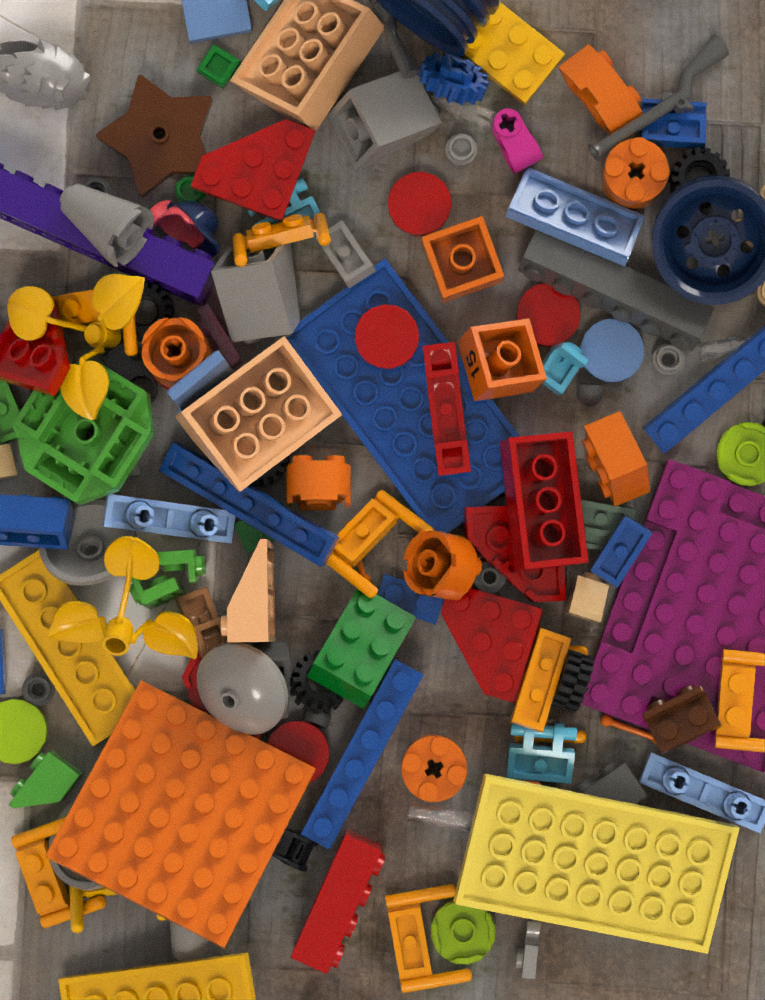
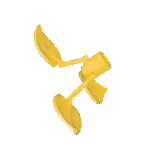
M109 274L102 277L94 287L92 295L93 307L100 314L97 318L98 321L92 322L88 326L49 317L54 308V299L46 290L40 287L27 286L19 288L8 299L7 311L10 326L13 332L21 339L33 341L41 338L46 332L48 322L53 325L83 331L87 343L95 347V349L80 357L79 365L70 364V370L60 386L61 394L67 405L75 413L89 420H96L98 411L108 392L109 378L106 369L99 362L87 360L97 354H103L105 352L104 348L112 349L119 344L121 340L120 329L126 327L131 322L140 304L145 282L143 277L122 274Z
M122 536L112 541L104 555L105 567L111 575L126 576L118 616L107 624L105 617H98V611L94 606L81 601H70L62 604L57 609L47 633V638L67 642L95 643L103 640V649L115 656L127 653L130 643L135 644L137 638L142 633L145 644L156 652L166 655L186 656L192 659H196L198 654L197 632L193 624L185 616L176 612L163 611L156 616L155 621L146 620L134 633L131 621L124 617L132 577L138 580L150 579L156 575L160 565L159 556L156 551L141 539L133 538L132 536Z

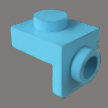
M562 342L553 345L542 361L547 377L542 384L556 395L563 394L578 369L585 367L589 360L582 355L583 351L573 343Z

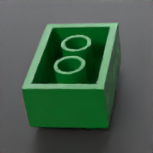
M357 589L314 661L307 677L364 709L416 617L379 595L369 598Z

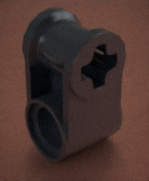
M286 828L272 857L279 859L292 868L306 872L308 869L306 863L313 848L319 844L303 836L300 831ZM303 845V847H302V849H301V851H300V853H299V856L296 857L300 846Z

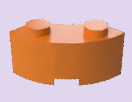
M588 44L561 64L558 69L569 90L587 108L596 124L611 135L643 114L638 104L641 98L632 86L627 87L612 68L613 62L608 54L603 50L597 52Z

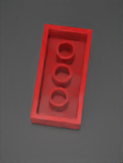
M573 432L510 437L500 441L515 572L588 563Z
M346 829L290 958L325 974L328 973L331 966L334 968L338 967L345 945L341 944L344 935L349 938L351 937L358 922L359 915L355 914L358 905L365 906L372 890V885L368 881L372 874L375 876L379 875L385 861V855L381 853L382 844Z

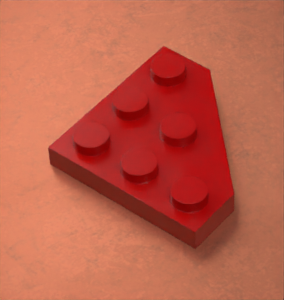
M284 119L207 153L201 157L191 188L282 222L316 130Z
M54 299V308L49 317L60 320L57 301ZM8 321L0 336V380L55 397L70 370L62 326L47 322L45 334L39 339L30 341L18 337L13 332Z
M507 506L463 508L465 538L472 543L475 550L531 603L566 601L564 566L515 572Z
M472 588L460 600L444 599L441 615L483 693L516 703L544 609Z

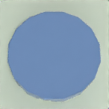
M605 319L595 323L584 334L580 344V349L583 351L582 355L589 360L584 369L595 379L604 383H620L629 379L640 368L644 358V343L639 332L631 324L616 319Z

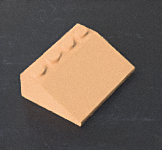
M284 0L230 81L290 121L317 131L383 32L384 25L370 8L353 0Z
M283 336L177 414L175 418L199 449L229 482L241 492L342 414L286 337Z
M267 539L259 540L227 607V615H221V635L227 636V642L276 641L274 544Z

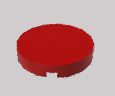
M413 172L398 179L391 188L388 198L389 216L394 225L401 231L416 237L426 236L440 230L447 221L452 206L450 192L445 183L435 175L426 172Z
M545 283L537 284L527 290L520 299L516 312L517 320L530 319L537 345L547 348L569 340L577 330L581 316L579 302L575 297L562 295L556 292L552 286Z
M383 304L371 308L361 316L356 326L355 343L358 353L366 363L376 368L391 370L401 367L412 359L418 347L419 331L416 321L408 311L396 305Z
M291 721L282 724L271 733L267 744L315 767L316 771L310 783L323 774L329 762L330 748L326 736L318 727L308 722Z

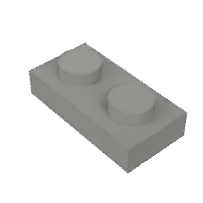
M342 220L329 228L331 242L326 246L320 245V247L348 288L353 287L376 272L373 264Z

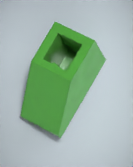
M54 750L49 751L46 755L41 752L30 766L33 773L27 781L20 779L10 792V795L14 798L8 805L12 808L61 802L68 796L84 773Z

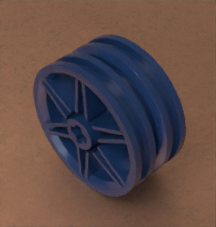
M376 0L386 12L413 34L435 48L457 57L465 55L469 48L468 44L473 43L478 37L476 28H484L490 20L489 15H493L499 8L498 0Z
M724 175L698 177L676 188L661 205L653 227L652 249L654 261L665 282L684 298L707 305H722L738 301L760 287L765 281V200L758 191L739 179ZM707 201L712 205V211L709 214H702L700 212L699 206L702 202ZM735 209H741L744 212V218L739 222L734 221L731 217ZM679 226H686L689 229L687 237L680 238L677 235L676 230ZM716 230L717 234L724 235V238L719 239V245L713 246L711 241H705L706 237H710L709 231ZM743 241L752 242L753 248L750 252L744 253L741 251L740 245ZM687 258H696L698 260L697 267L694 269L688 268L685 264ZM725 264L729 266L730 272L728 275L720 276L717 273L720 265Z

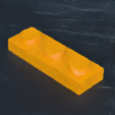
M543 628L538 630L512 712L511 723L540 733L543 732L571 638Z

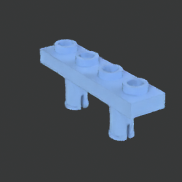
M110 494L106 496L102 526L232 544L236 516L223 509Z
M649 753L639 777V783L761 834L765 824L764 799L657 754Z

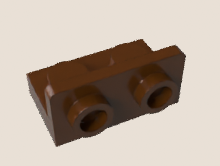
M695 685L687 686L676 693L677 697L667 702L664 699L655 701L647 706L648 711L642 713L662 755L722 727L702 686L696 688Z

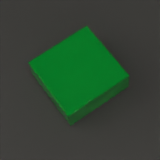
M213 44L196 71L224 90L241 62Z

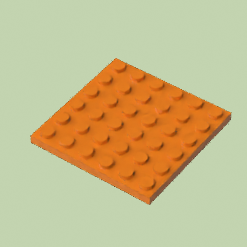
M141 680L45 856L61 866L225 949L316 768L249 734L228 728L213 716Z

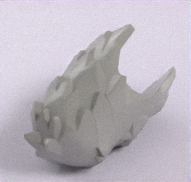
M39 39V42L20 40L0 44L2 48L0 50V91L5 93L10 100L25 104V106L60 110L72 107L79 100L87 99L86 89L91 83L90 75L84 72L83 64L72 53H67L59 45L54 47L43 39Z

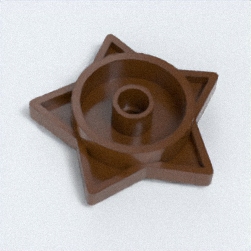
M139 75L128 112L99 131L96 137L100 142L129 160L138 193L141 197H145L173 175H195L201 157L207 154L200 136L213 100L211 96L171 97L143 75ZM159 131L166 132L165 137L162 139H156L154 135Z

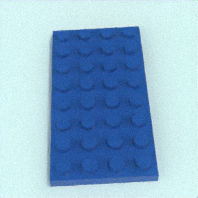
M384 258L374 266L376 272L351 288L345 287L302 319L293 334L286 339L415 514L433 527L434 531L449 533L464 522L463 508L484 507L505 491L499 442L510 437L520 436L492 399L474 401L463 360L457 354L471 472L438 476L422 346L449 342L389 262ZM383 304L396 305L408 311L416 321L419 331L418 347L412 359L403 366L391 370L376 368L366 363L358 353L355 343V330L361 316L371 308Z

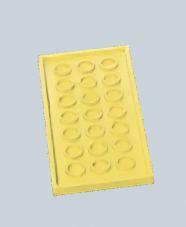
M484 773L453 901L456 905L708 954L740 828L734 824Z

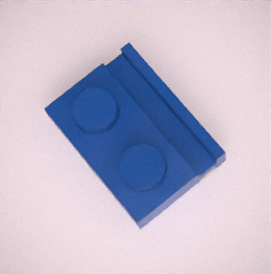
M643 98L641 103L642 112L645 113L661 103L662 100ZM690 102L694 111L685 110L683 113H676L673 109L642 129L640 137L656 144L658 147L684 149L700 147V150H704L706 144L707 103Z

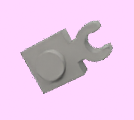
M527 918L523 949L517 948L515 968L520 969L522 978L535 979L541 922Z

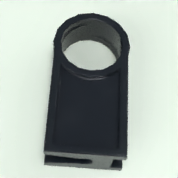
M124 342L101 357L110 370L132 383L138 378L149 379L153 383L151 403L157 398L158 385L156 381L152 378L137 354L134 356L125 354Z

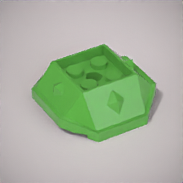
M104 365L102 366L107 371L109 387L96 420H89L75 413L63 399L59 388L55 397L33 390L12 424L15 436L18 438L20 455L25 471L79 505L118 492L154 437L150 394ZM94 428L95 431L92 438L85 440L87 431Z

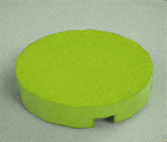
M743 422L730 427L721 435L716 445L715 459L719 471L728 481L738 486L749 487L765 482V427L763 425Z
M10 699L0 702V761L19 764L32 760L42 751L48 736V725L45 715L37 706L28 703L26 700Z
M451 900L436 911L431 922V939L437 952L445 959L454 964L469 965L481 960L490 951L495 941L496 927L489 911L456 905Z

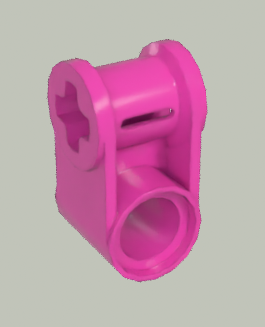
M509 108L500 110L492 123V133L501 148L506 163L511 171L516 174L542 160L543 155L536 140L528 131L521 115ZM503 119L507 123H514L512 132H509L507 128L501 130L500 127Z

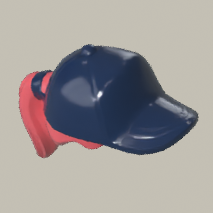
M164 200L158 202L150 209L154 215L152 229L160 226L168 236L186 242L192 249L198 248L210 254L212 258L219 253L220 247L213 238L218 229V218L208 206L193 200L180 203Z

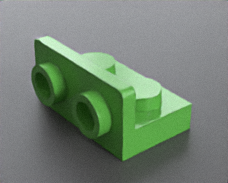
M199 549L156 552L159 556L160 565H163V571L185 570L186 563H188L189 583L200 582L201 575L206 574L205 555L199 554Z
M167 575L154 579L149 582L151 588H148L145 580H138L132 577L133 584H131L130 593L135 603H139L151 610L186 594L182 582L175 577L168 578Z

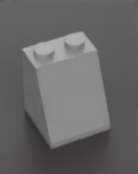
M400 71L354 87L349 89L327 116L355 171L361 170L430 136L442 124L439 111L432 104L425 90V84L419 82L420 76L403 78Z
M291 243L253 253L250 252V249H246L247 264L243 267L235 264L233 246H229L211 270L231 342L243 341L245 344H251L262 338L273 337L279 340L283 336L286 338L291 336L300 322Z

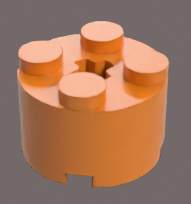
M642 137L628 139L616 145L607 156L601 173L602 189L611 202L629 209H642L651 205L661 194L670 174L665 154L656 144ZM638 170L641 175L639 178L637 176L630 178V171Z
M167 317L156 321L147 329L142 340V359L146 368L158 382L169 388L174 386L212 354L210 344L199 327L189 319L182 317ZM174 350H177L181 352V354L179 356H173L172 352Z
M308 455L293 456V463L286 466V506L292 508L293 502L300 504V510L332 511L336 510V504L344 503V509L351 506V466L345 463V457L330 455L326 456L325 460H312V456Z
M432 530L418 533L410 541L404 554V560H407V571L403 570L405 581L412 591L425 596L446 600H460L469 591L476 576L482 570V562L477 557L476 550L468 539L441 531Z
M428 734L417 738L407 747L401 762L402 778L408 790L416 797L426 802H440L453 797L462 788L467 776V762L462 750L453 740L442 735ZM433 759L435 763L442 762L443 766L439 768L440 774L438 776L425 772L429 768L427 763L429 760Z

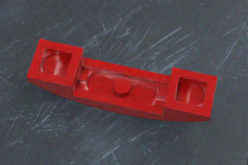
M455 342L422 346L438 476L471 472Z

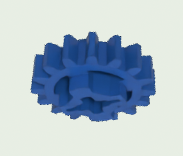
M436 52L432 54V57L427 55L422 62L420 73L418 74L421 77L419 82L427 84L426 91H432L436 98H447L448 103L454 101L460 105H464L465 101L471 105H474L476 100L481 102L489 85V81L486 80L488 75L480 72L482 67L475 66L470 59L463 60L461 57H454L445 52L443 56Z

